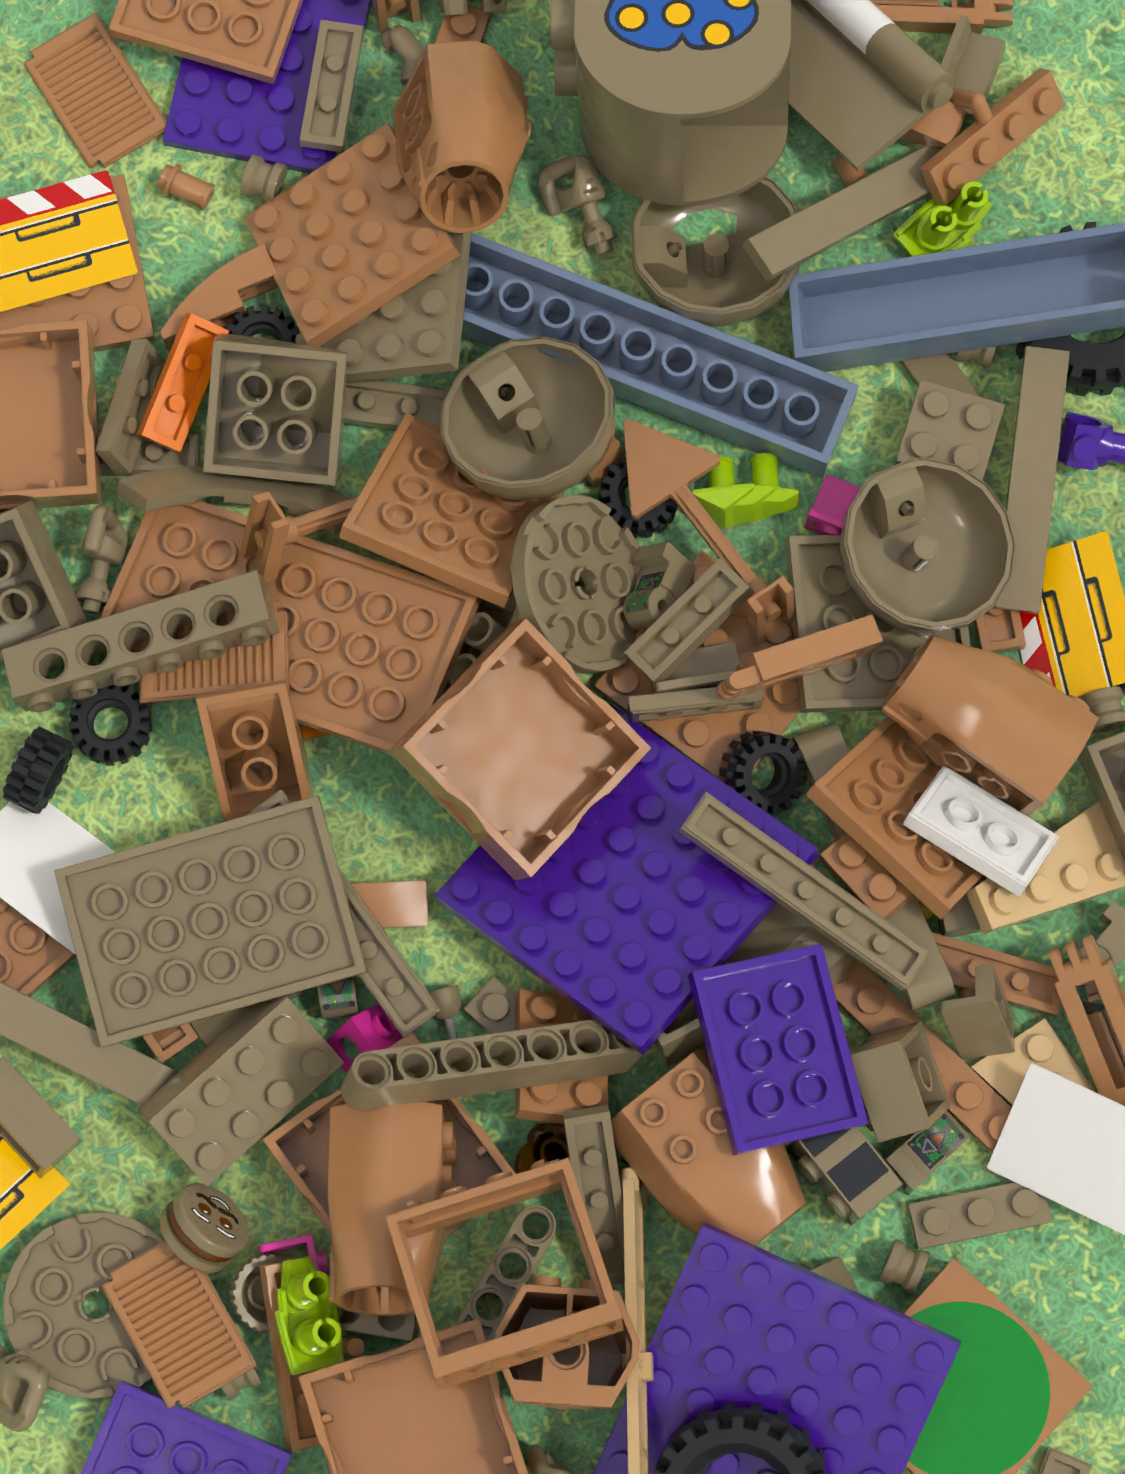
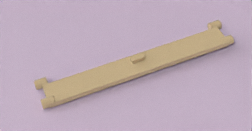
M625 1168L621 1170L624 1216L625 1307L640 1340L639 1360L626 1381L628 1474H649L647 1381H654L653 1354L652 1352H646L643 1210L648 1208V1189L643 1183H639V1176L633 1168ZM627 1339L626 1354H622V1369L625 1364L627 1366L629 1363L630 1345Z

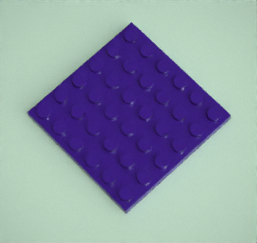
M610 704L651 747L645 756L609 794L602 797L587 810L574 832L532 877L514 880L480 845L438 890L435 898L438 904L644 1055L693 999L688 974L692 971L723 965L778 903L678 832L705 792H708L808 865H811L819 855L817 847L639 723H631L626 714Z
M704 1222L647 1352H652L654 1372V1381H647L649 1474H653L665 1446L685 1421L690 1423L697 1417L700 1411L708 1407L713 1412L722 1409L726 1402L736 1401L737 1408H750L752 1402L763 1404L762 1411L776 1416L779 1410L789 1415L787 1422L799 1430L804 1426L811 1433L809 1437L811 1444L815 1449L821 1448L826 1456L824 1466L827 1474H903L962 1340ZM627 1397L593 1474H628ZM746 1453L727 1454L713 1461L703 1474H777V1472L762 1458Z

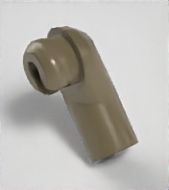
M395 25L393 28L384 31L382 45L390 52L396 51L403 59L400 83L406 86L424 48L408 28Z

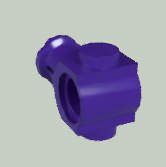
M1067 412L1061 425L1057 460L1066 466L1087 470H1096L1098 467H1104L1107 462L1125 465V434L1113 432L1112 425L1096 417Z

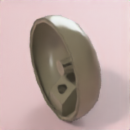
M764 177L759 183L736 196L709 204L674 206L654 203L645 199L634 213L631 222L634 272L640 285L659 307L705 325L719 327L753 320L780 302L797 275L800 264L766 282L742 245L750 237L798 213L796 206L775 181ZM716 209L737 216L736 234L726 237L722 234H712L704 242L685 246V236L671 231L688 214Z
M545 336L509 340L498 344L465 366L455 377L441 405L440 435L455 468L484 493L512 501L549 498L578 485L603 461L615 435V394L600 362L576 344ZM538 349L551 350L578 365L549 357ZM482 467L486 469L488 475H484Z
M925 457L912 458L874 473L863 483L844 514L839 546L847 583L865 608L894 628L926 635L965 628L991 610L997 604L1012 579L1016 542L1008 512L987 483L957 464ZM1004 540L1006 554L999 580L1001 551Z

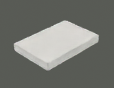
M944 765L903 823L907 828L1018 897H1021L1059 839V836Z

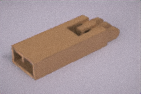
M870 0L904 32L953 33L959 16L968 17L972 32L978 34L982 33L983 26L1008 27L1013 24V14L1009 12H996L1013 9V0H968V3H957V0H951L950 7H940L939 0Z
M873 614L752 653L749 658L736 667L737 671L733 672L717 686V696L722 700H729L865 656L883 642Z
M1088 935L1082 938L1083 946L1087 952V955L1082 957L1075 941L1065 944L1070 962L1065 963L1058 947L1048 950L1050 960L1057 974L1054 984L1098 1093L1121 1104L1125 1102V993L1111 958L1103 961L1094 937ZM1085 986L1089 1003L1102 998L1105 1008L1087 1014L1076 987Z

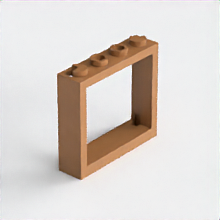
M569 1157L546 1163L542 1159L532 1164L531 1170L515 1175L512 1172L498 1173L487 1178L484 1185L469 1190L464 1186L454 1187L441 1193L440 1199L421 1204L420 1201H411L406 1203V1208L385 1216L439 1390L624 1331L622 1316ZM562 1189L600 1305L443 1355L407 1238Z

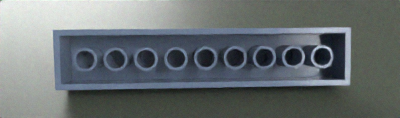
M471 233L461 336L492 348L509 340L544 336L576 344L600 362L613 388L615 397L756 453L774 454L779 462L823 479L854 404L859 385ZM538 349L549 357L578 365L551 350Z

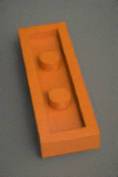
M185 313L136 435L171 451L181 452L210 380L213 340L220 333L228 334L229 330L195 314Z

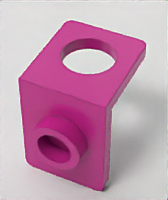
M831 475L825 476L814 505L808 513L804 528L820 535H841L844 514L860 487Z
M377 1004L351 1017L326 1042L343 1060L344 1063L341 1067L347 1074L354 1060L348 1057L344 1050L343 1041L345 1037L355 1042L359 1054L366 1051L387 1049L402 1039L403 1036L381 1005Z
M312 1234L260 1245L258 1248L259 1254L266 1255L267 1253L274 1254L304 1247L306 1257L310 1256L316 1270L324 1272L329 1276L324 1251L315 1252Z

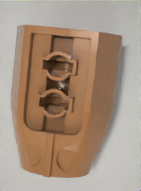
M478 41L427 44L392 111L394 134L396 136V160L406 186L419 204L424 215L434 225L454 233H469L482 230L497 221L505 211L513 179L532 127L527 117L528 97L524 94L522 76L492 46Z
M935 634L930 636L899 676L884 700L881 710L904 728L913 742L940 770L943 765L950 768L1026 816L1047 801L1080 755L1099 717L1090 712L1089 706L1083 700L1073 695H1066L1053 686L1052 680L1045 673L1036 669H1029L1011 658L947 640Z
M706 1046L692 1052L620 1110L611 1120L616 1151L628 1166L633 1168L641 1182L657 1202L673 1218L697 1236L705 1222L756 1246L807 1203L784 1144L733 1156Z
M417 1102L396 1104L369 1111L356 1110L347 1103L330 1107L328 1204L332 1239L330 1254V1303H336L339 1307L350 1312L375 1316H393L415 1312L385 1216L406 1208V1203L411 1201H420L421 1204L440 1199L441 1193L456 1187V1183L453 1182V1166L457 1165L456 1138H454L453 1121H445L442 1105ZM447 1226L407 1238L427 1304L436 1268L446 1240Z
M533 1276L532 1285L523 1284L495 1331V1339L600 1305L592 1280H581L580 1288L561 1287V1278ZM613 1290L622 1316L624 1331L501 1370L515 1405L535 1404L539 1407L557 1408V1411H565L566 1409L585 1410L586 1408L599 1409V1411H609L639 1360L640 1340L619 1291ZM627 1339L630 1345L629 1363L627 1366L625 1364L622 1369V1354H626Z

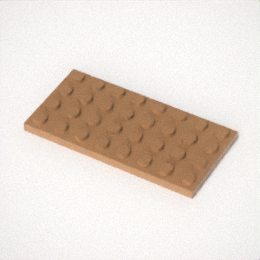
M203 501L161 508L145 513L100 619L254 570L258 571L261 561L257 555L254 554L244 558L240 552L248 517ZM301 536L297 542L285 545L277 579L267 582L271 600H279L281 603L280 612L288 613L289 693L298 723L391 755L388 751L442 696L481 599L446 583L306 536ZM139 642L134 647V653L139 652ZM107 651L100 652L101 654L107 655Z

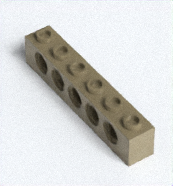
M254 570L1 650L12 699L26 712H43L52 709L56 702L65 699L92 697L97 694L98 689L107 686L134 684L140 680V676L152 672L168 673L176 671L183 666V663L194 659L209 660L218 658L227 649L239 645H260L268 640V636L280 632L268 584L259 572ZM235 612V617L229 624L218 626L219 620L224 614ZM193 625L187 637L176 639L177 632L182 627ZM144 638H150L148 646L143 651L134 653V647L137 642ZM107 651V656L101 664L91 666L96 654ZM65 664L60 676L49 679L53 668Z

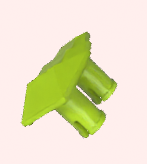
M972 181L966 183L961 189V193L946 206L936 204L932 198L906 220L892 236L910 257L967 248L973 243L971 238L983 227L980 222L992 207V204L988 201V190L985 189L981 193L980 189L983 187V184Z
M760 453L750 459L753 483L735 484L734 461L729 457L719 456L720 464L708 472L709 488L692 490L693 495L719 528L726 529L748 522H755L775 514L799 508L798 490L779 486L778 459L771 453Z
M310 1256L282 1262L281 1288L276 1289L278 1311H274L291 1375L320 1370L345 1362L338 1306L336 1303H330L329 1301L330 1278L326 1273L316 1270Z

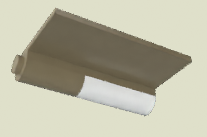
M791 0L789 107L858 172L935 108L944 106L951 99L954 92V77L870 0Z

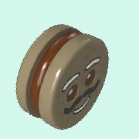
M201 1183L185 1186L176 1195L175 1199L164 1208L160 1215V1230L169 1248L183 1262L199 1271L208 1273L222 1271L245 1248L249 1241V1227L242 1211L227 1195L212 1186H206Z

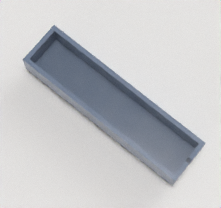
M1125 223L797 274L789 286L795 360L821 371L829 372L1125 327Z

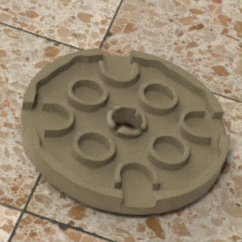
M567 495L549 500L537 506L527 516L516 537L509 571L512 576L519 620L526 618L571 664L575 673L593 674L616 668L629 659L624 652L636 641V632L638 630L632 628L626 621L623 606L627 595L634 591L642 568L635 562L639 545L629 528H621L609 515L611 508L584 495ZM579 577H582L584 581L585 593L580 586H575L574 582L579 581Z
M91 1212L77 1214V1216L62 1220L42 1230L24 1247L11 1268L4 1291V1324L15 1353L26 1355L44 1366L49 1374L48 1387L73 1397L107 1399L114 1397L121 1380L138 1387H142L152 1380L110 1301L108 1313L101 1318H90L84 1310V1303L89 1295L96 1292L105 1294L102 1285L113 1280L110 1274L112 1270L164 1241L144 1224L126 1216L113 1213Z

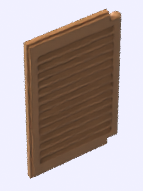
M97 12L33 49L31 53L34 58L25 61L24 66L89 168H94L100 162L106 168L165 133L167 121L113 37L110 36L108 29Z
M279 600L272 601L280 633L268 636V640L260 645H239L227 649L218 658L209 660L198 658L183 663L180 669L173 672L160 673L156 671L140 676V703L195 699L199 695L286 680L289 689L288 613L280 612L281 603ZM235 612L224 614L220 618L218 626L229 624L234 619ZM193 625L182 627L177 632L176 639L187 637ZM144 638L139 641V652L148 646L150 638Z
M165 1240L112 1270L110 1274L113 1280L102 1285L107 1298L167 1408L174 1407L180 1401L185 1409L258 1366L207 1273L199 1271L183 1262L173 1253Z

